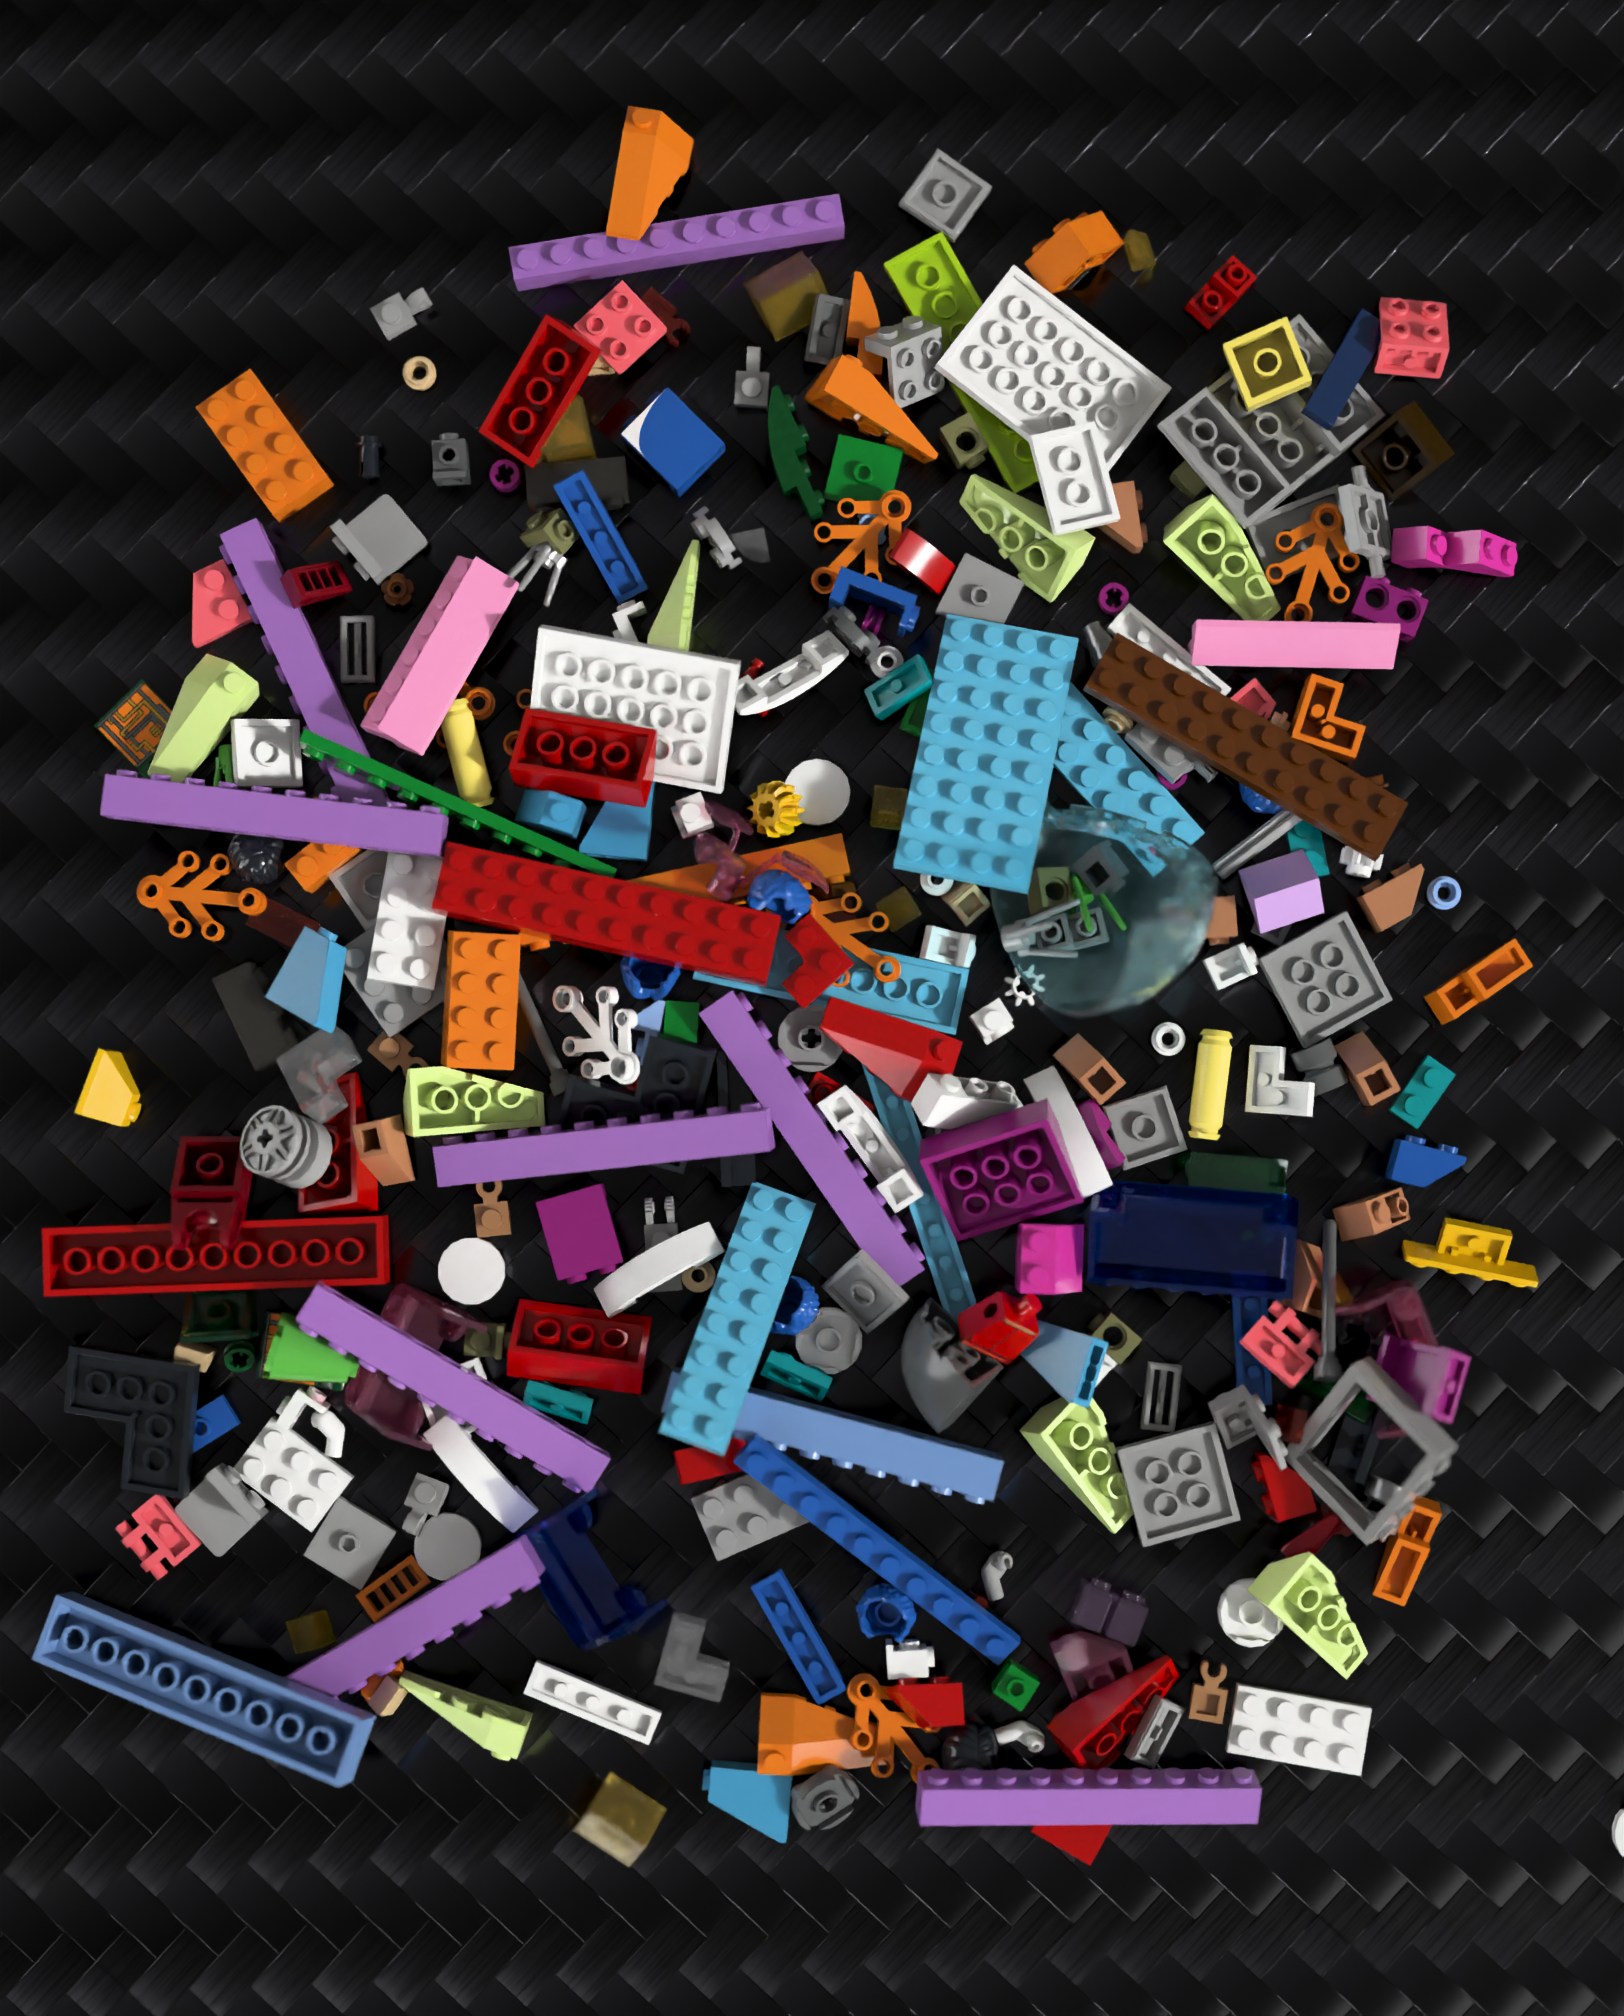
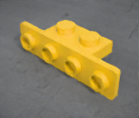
M1445 1217L1436 1246L1409 1240H1403L1401 1246L1404 1260L1416 1267L1424 1268L1430 1266L1440 1268L1450 1274L1465 1273L1475 1275L1477 1278L1485 1281L1493 1279L1505 1281L1516 1287H1537L1539 1282L1533 1265L1505 1260L1513 1237L1511 1230Z

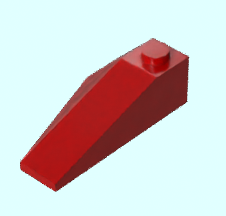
M354 1072L326 1078L316 1118L318 1123L325 1126L332 1139L333 1151L330 1164L323 1176L313 1185L303 1189L298 1188V1213L353 1216L378 1211V1180L360 1161L352 1129L353 1125L367 1122L359 1074Z

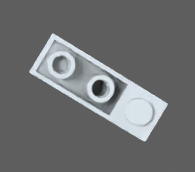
M928 1073L910 1103L923 1126L945 1129L961 1127L1023 1106L1015 1093V1089L1006 1082H993L978 1078L970 1079L950 1074L941 1075Z

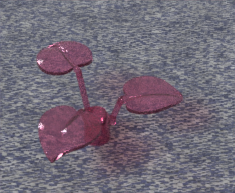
M709 799L705 801L704 807L707 813L719 823L732 828L733 832L729 847L720 839L705 832H700L695 841L698 863L710 862L719 864V867L706 885L708 891L721 900L729 901L738 886L744 889L748 882L775 863H781L792 873L821 887L826 895L829 893L828 884L821 871L808 859L788 850H784L782 855H774L746 877H743L742 873L746 868V864L733 851L740 833L752 835L754 826L738 810Z

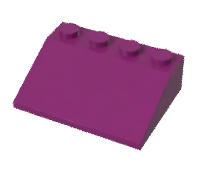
M1048 1098L921 1139L919 1161L957 1242L1084 1202L1060 1126Z

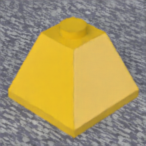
M98 1048L74 1113L121 1127L129 1126L130 1122L136 1121L141 1110V1103H138L140 1093L121 1052Z

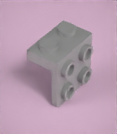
M908 316L901 323L880 327L876 333L864 337L866 351L887 358L890 396L900 408L941 392L944 389V376L934 369L937 362L943 356L941 326L924 321L920 316Z
M387 494L379 497L347 525L339 519L330 527L336 534L332 539L335 545L344 555L351 552L357 559V562L353 565L366 581L372 577L378 586L427 546V540L392 497Z
M1242 1384L1208 1402L1219 1436L1227 1450L1258 1435L1279 1469L1287 1468L1284 1456L1288 1455V1452L1280 1439V1436H1282L1281 1431L1272 1417L1267 1419L1264 1412L1266 1409L1256 1393L1251 1395L1245 1385Z
M224 1463L214 1467L189 1496L183 1499L175 1508V1512L215 1556L225 1554L269 1512L264 1507L263 1499L253 1490L249 1491L241 1482L242 1478L238 1472Z

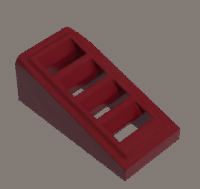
M339 560L287 570L280 578L294 609L352 591V587ZM330 571H333V573H334V575H335V577H336V579H337V581H338V583H339L338 586H336V584H335V582H334V580H333V578H332V576H331V574H330ZM320 574H324L329 587L326 588ZM311 577H314L319 589L316 590ZM302 579L305 580V583H306V585H307L309 591H306V589H305V587H304V585H303V583H302V581H301Z
M1333 1512L1284 1544L1280 1550L1288 1558L1308 1551L1315 1556L1343 1523V1520Z

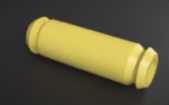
M460 698L452 703L441 723V728L459 797L478 807L493 804L494 797L491 798L490 796L492 787L474 717L466 704L469 701L466 698Z
M1203 1029L1200 1035H1203V1038L1198 1043L1189 1114L1191 1131H1188V1133L1193 1138L1217 1141L1221 1136L1218 1135V1130L1222 1127L1232 1052L1229 1040L1233 1039L1231 1032Z

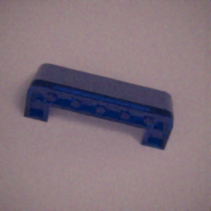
M1112 1181V1186L1093 1194L1089 1222L1087 1282L1096 1283L1100 1286L1126 1285L1135 1289H1145L1147 1287L1162 1288L1169 1292L1181 1290L1198 1291L1204 1295L1215 1293L1232 1294L1239 1298L1257 1296L1266 1297L1274 1301L1292 1299L1299 1201L1295 1197L1278 1193Z

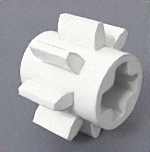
M1345 846V848H1342L1339 863L1347 865L1346 874L1370 878L1372 871L1377 872L1381 869L1384 855L1381 854L1374 862L1349 846Z
M1032 966L1027 970V973H1022L1019 967H1015L1014 972L1017 977L1014 979L1006 977L1004 979L1006 983L1011 984V990L1007 991L1004 995L1010 996L1013 994L1017 998L1015 1001V1006L1017 1007L1021 1004L1022 1000L1026 999L1028 1004L1033 1006L1034 999L1032 996L1035 994L1043 996L1045 994L1043 990L1038 989V983L1042 982L1044 977L1035 978L1032 975L1034 971ZM1019 978H1023L1025 982H1032L1033 986L1029 989L1030 995L1026 996L1024 991L1018 992L1016 990V986L1020 984Z

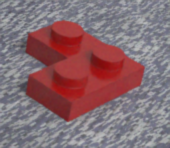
M810 913L784 935L806 962L781 984L801 1007L806 1009L853 967L855 963Z

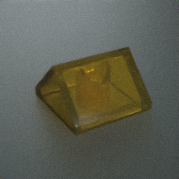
M802 251L744 282L747 292L776 342L811 323L816 294L828 295L818 269Z
M578 394L540 449L545 465L550 469L597 460L587 410L583 398Z
M610 1772L573 1831L630 1868L647 1847L667 1809Z

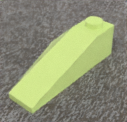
M976 474L970 476L959 501L981 531L989 533L1001 549L998 552L1004 559L1009 558L1019 570L1018 577L1025 582L1024 584L1050 603L1056 599L1083 565L1095 541V537L1084 529L1053 536L1045 507Z
M1213 494L1188 505L1164 527L1163 542L1244 620L1269 621L1281 610V606L1239 522Z
M692 540L648 634L647 644L689 651L700 555L699 540Z
M206 654L184 680L147 772L148 776L151 774L171 776V782L184 783V778H190L231 730L230 720L240 719L260 696L258 682L232 662Z
M443 1066L409 1068L407 1070L403 1096L405 1135L417 1137L545 1126L543 1092Z
M1061 1397L1041 1407L1019 1431L1053 1472L1111 1533L1116 1534L1133 1515L1123 1474L1119 1470L1114 1455L1117 1453L1114 1442L1109 1441L1104 1426L1107 1424L1104 1413L1093 1398L1089 1408L1067 1402Z
M1309 1551L1268 1564L1247 1590L1339 1674L1347 1679L1368 1655V1652L1355 1623L1351 1621L1345 1607L1347 1605L1337 1591L1334 1584L1336 1581L1332 1572Z
M406 1670L404 1671L399 1680L401 1686L483 1748L491 1750L492 1756L509 1761L510 1758H518L533 1713Z

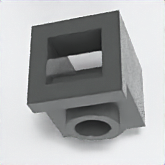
M457 433L440 434L439 440H432L433 480L437 486L470 484L469 451L466 439H459V434ZM454 452V459L451 461L444 460L443 456L445 453Z
M1109 839L1094 845L1071 865L1095 897L1106 892L1112 896L1127 884L1123 878L1130 873L1110 847L1112 843Z

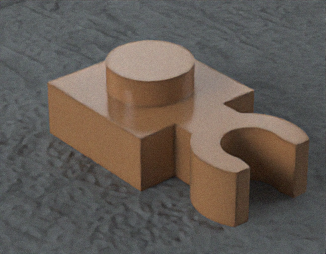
M383 1030L367 1049L368 1052L392 1072L400 1065L403 1068L405 1078L407 1077V1070L413 1064L418 1063L421 1067H429L425 1059L412 1057L409 1054L415 1046L401 1033L389 1038Z
M502 1180L494 1181L495 1189L492 1192L485 1191L483 1182L476 1183L477 1193L483 1198V1203L474 1204L477 1238L512 1234L509 1200L499 1201L498 1198L503 1189Z
M1202 1660L1199 1671L1203 1677V1683H1192L1187 1716L1190 1719L1222 1724L1228 1690L1224 1687H1219V1683L1225 1679L1227 1668L1224 1663H1220L1219 1671L1215 1675H1210L1207 1672L1208 1661Z

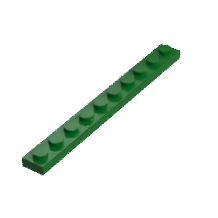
M304 729L301 735L299 748L304 749L303 754L308 758L318 762H322L324 758L335 763L334 768L349 776H353L354 772L367 778L366 783L377 789L391 788L397 791V796L406 802L416 804L418 800L431 807L440 808V814L446 816L449 814L460 819L459 824L469 830L478 832L480 828L491 833L490 838L500 844L509 846L511 842L523 847L521 852L529 857L539 860L543 856L554 861L552 865L610 878H613L617 871L616 868L309 730Z

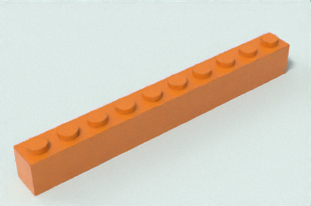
M842 833L626 881L741 906L747 904L746 898L754 878L767 870L779 869L787 871L793 877H797L808 891L812 889V883L824 881L825 885L845 882L844 876L850 875V868ZM518 933L521 935V945L523 947L530 946V951L549 948V941H554Z

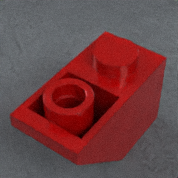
M1262 1451L1254 1452L1256 1462L1252 1463V1469L1256 1481L1263 1482L1266 1494L1261 1495V1500L1267 1515L1272 1514L1277 1522L1317 1511L1310 1485L1294 1469L1287 1466V1468L1280 1470L1271 1456Z
M950 1677L929 1678L930 1684H918V1678L898 1679V1685L887 1687V1695L920 1728L965 1725L962 1683H950Z

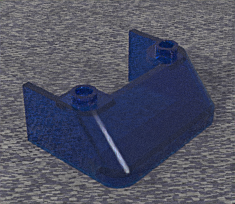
M596 1487L566 1502L514 1537L515 1540L526 1534L546 1568L539 1576L541 1581L538 1583L539 1588L572 1641L580 1649L586 1651L631 1633L668 1605L665 1598L647 1605L645 1596L639 1589L628 1585L619 1588L585 1533L592 1526V1511L586 1502L599 1494Z

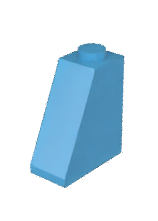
M652 782L646 808L606 801L581 842L579 852L591 857L648 862L656 782Z
M525 789L514 821L578 842L589 810L583 801L552 791Z
M305 926L265 997L310 1024L332 1034L336 1025L347 948L336 943L335 941L338 936L320 926L316 932Z
M1037 1320L1038 1336L1020 1354L1067 1402L1089 1408L1108 1342Z
M712 1759L711 1770L704 1769L702 1790L709 1791L708 1802L779 1843H786L792 1776L757 1774V1763Z

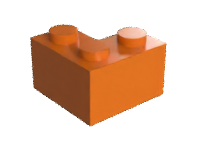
M1102 211L1090 215L1084 212L1072 221L1070 218H1066L1056 225L1053 229L1055 234L1049 240L1047 238L1039 242L1031 250L1033 255L1024 264L1038 284L1051 294L1064 290L1086 269L1105 262L1124 242Z
M1312 673L1305 679L1288 733L1292 735L1291 738L1303 741L1333 759L1349 763L1356 759L1366 726L1334 716L1344 684Z
M310 842L309 845L284 865L305 891L313 893L330 880L329 875L364 851L361 848Z

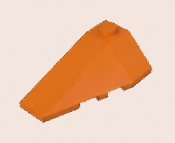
M628 106L622 132L606 236L639 241L658 214V208L666 197L669 198L674 191V185L679 177H683L688 170L693 148V138L662 111Z
M842 354L832 359L803 398L808 403L839 421H842L844 417L857 422V425L860 427L859 431L868 436L869 434L878 437L883 435L886 437L885 442L888 446L904 449V454L923 464L936 460L938 456L936 450L872 373L863 368V363L854 356L848 354L844 356Z
M761 1692L757 1774L794 1776L819 1773L828 1765H836L839 1770L870 1767L875 1759L877 1723L868 1720L867 1730L873 1737V1743L869 1749L858 1751L850 1744V1736L854 1732L855 1718L837 1713L835 1708L827 1705L823 1708L809 1703L805 1697L796 1694ZM860 1733L857 1736V1743L862 1747L866 1742V1738ZM891 1738L889 1758L893 1762L894 1741ZM881 1760L878 1765H886V1763Z

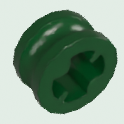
M235 1338L225 1344L224 1364L229 1370L244 1372L253 1366L255 1354L252 1342L244 1338ZM240 1352V1355H242V1353H245V1356L239 1358L238 1355H236V1357H233V1354Z

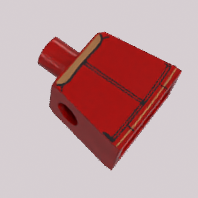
M997 1292L957 1315L961 1342L1009 1365L1038 1336L1039 1329L1036 1313L1042 1309L1040 1300L1034 1294H1027L1020 1300L1005 1292Z

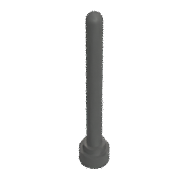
M519 972L518 1002L550 1070L551 1076L549 1078L551 1083L549 1087L554 1097L565 1093L571 1074H569L568 1069H563Z
M1327 1219L1323 1223L1321 1357H1318V1363L1314 1364V1379L1322 1382H1337L1342 1378V1365L1339 1364V1359L1335 1357L1337 1225L1332 1219Z

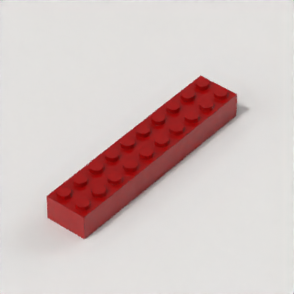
M447 842L431 907L437 915L762 987L767 985L781 923V915L451 842Z
M388 1215L244 1220L237 1242L232 1250H222V1243H220L219 1237L220 1232L214 1229H204L197 1232L191 1238L185 1250H175L172 1241L171 1223L42 1228L44 1297L315 1287L319 1280L328 1286L386 1284L390 1282Z

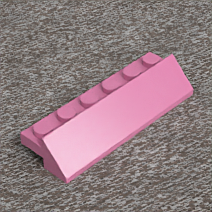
M457 555L360 726L368 733L392 741L399 748L423 756L517 591L519 583L476 556L474 560Z
M1196 620L1192 625V639L1187 644V652L1192 655V665L1393 669L1400 635V623Z

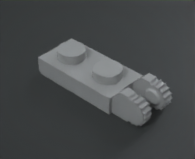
M673 1196L665 1197L664 1209L667 1223L663 1224L654 1223L655 1204L652 1198H645L646 1225H644L646 1251L679 1234L678 1222L675 1223ZM682 1273L655 1287L648 1293L683 1290Z

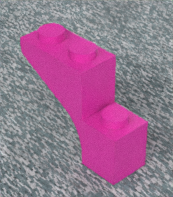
M1431 526L1393 529L1391 562L1406 568H1448L1499 577L1514 576L1517 551L1516 543L1482 529L1446 533Z

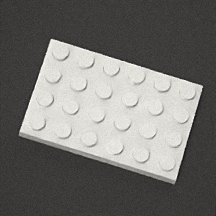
M1015 265L1007 272L934 367V369L1027 441L1031 435L1095 421L1108 472L1171 390L1168 384Z
M542 624L538 629L530 709L656 729L657 744L653 781L721 794L724 789L741 661Z

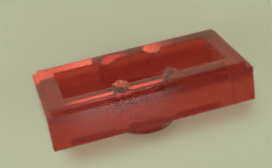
M267 897V906L264 912L257 916L249 915L245 923L292 948L305 926L316 932L322 926V924Z
M1277 1402L1274 1420L1281 1431V1440L1298 1445L1301 1443L1308 1415L1307 1411Z

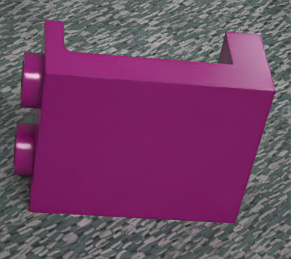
M603 1183L536 1202L558 1281L566 1279L567 1284L576 1283L587 1279V1272L599 1269L600 1275L617 1270L619 1268L618 1263L625 1261L605 1197L607 1195Z
M1385 1334L1378 1351L1376 1363L1422 1409L1421 1414L1434 1420L1452 1424L1471 1357L1449 1348H1436ZM1367 1393L1366 1398H1367L1368 1400H1370V1401H1373V1402L1377 1403V1402Z

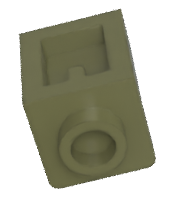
M467 1321L465 1324L463 1356L504 1359L505 1353L508 1352L512 1332H507V1323Z

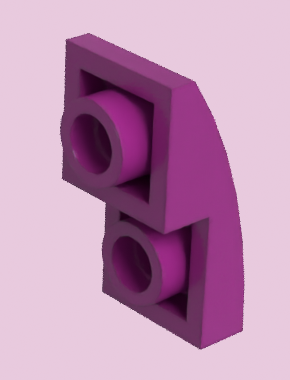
M1093 1098L1076 1104L1106 1169L1110 1170L1121 1166L1125 1156L1107 1133L1112 1123Z

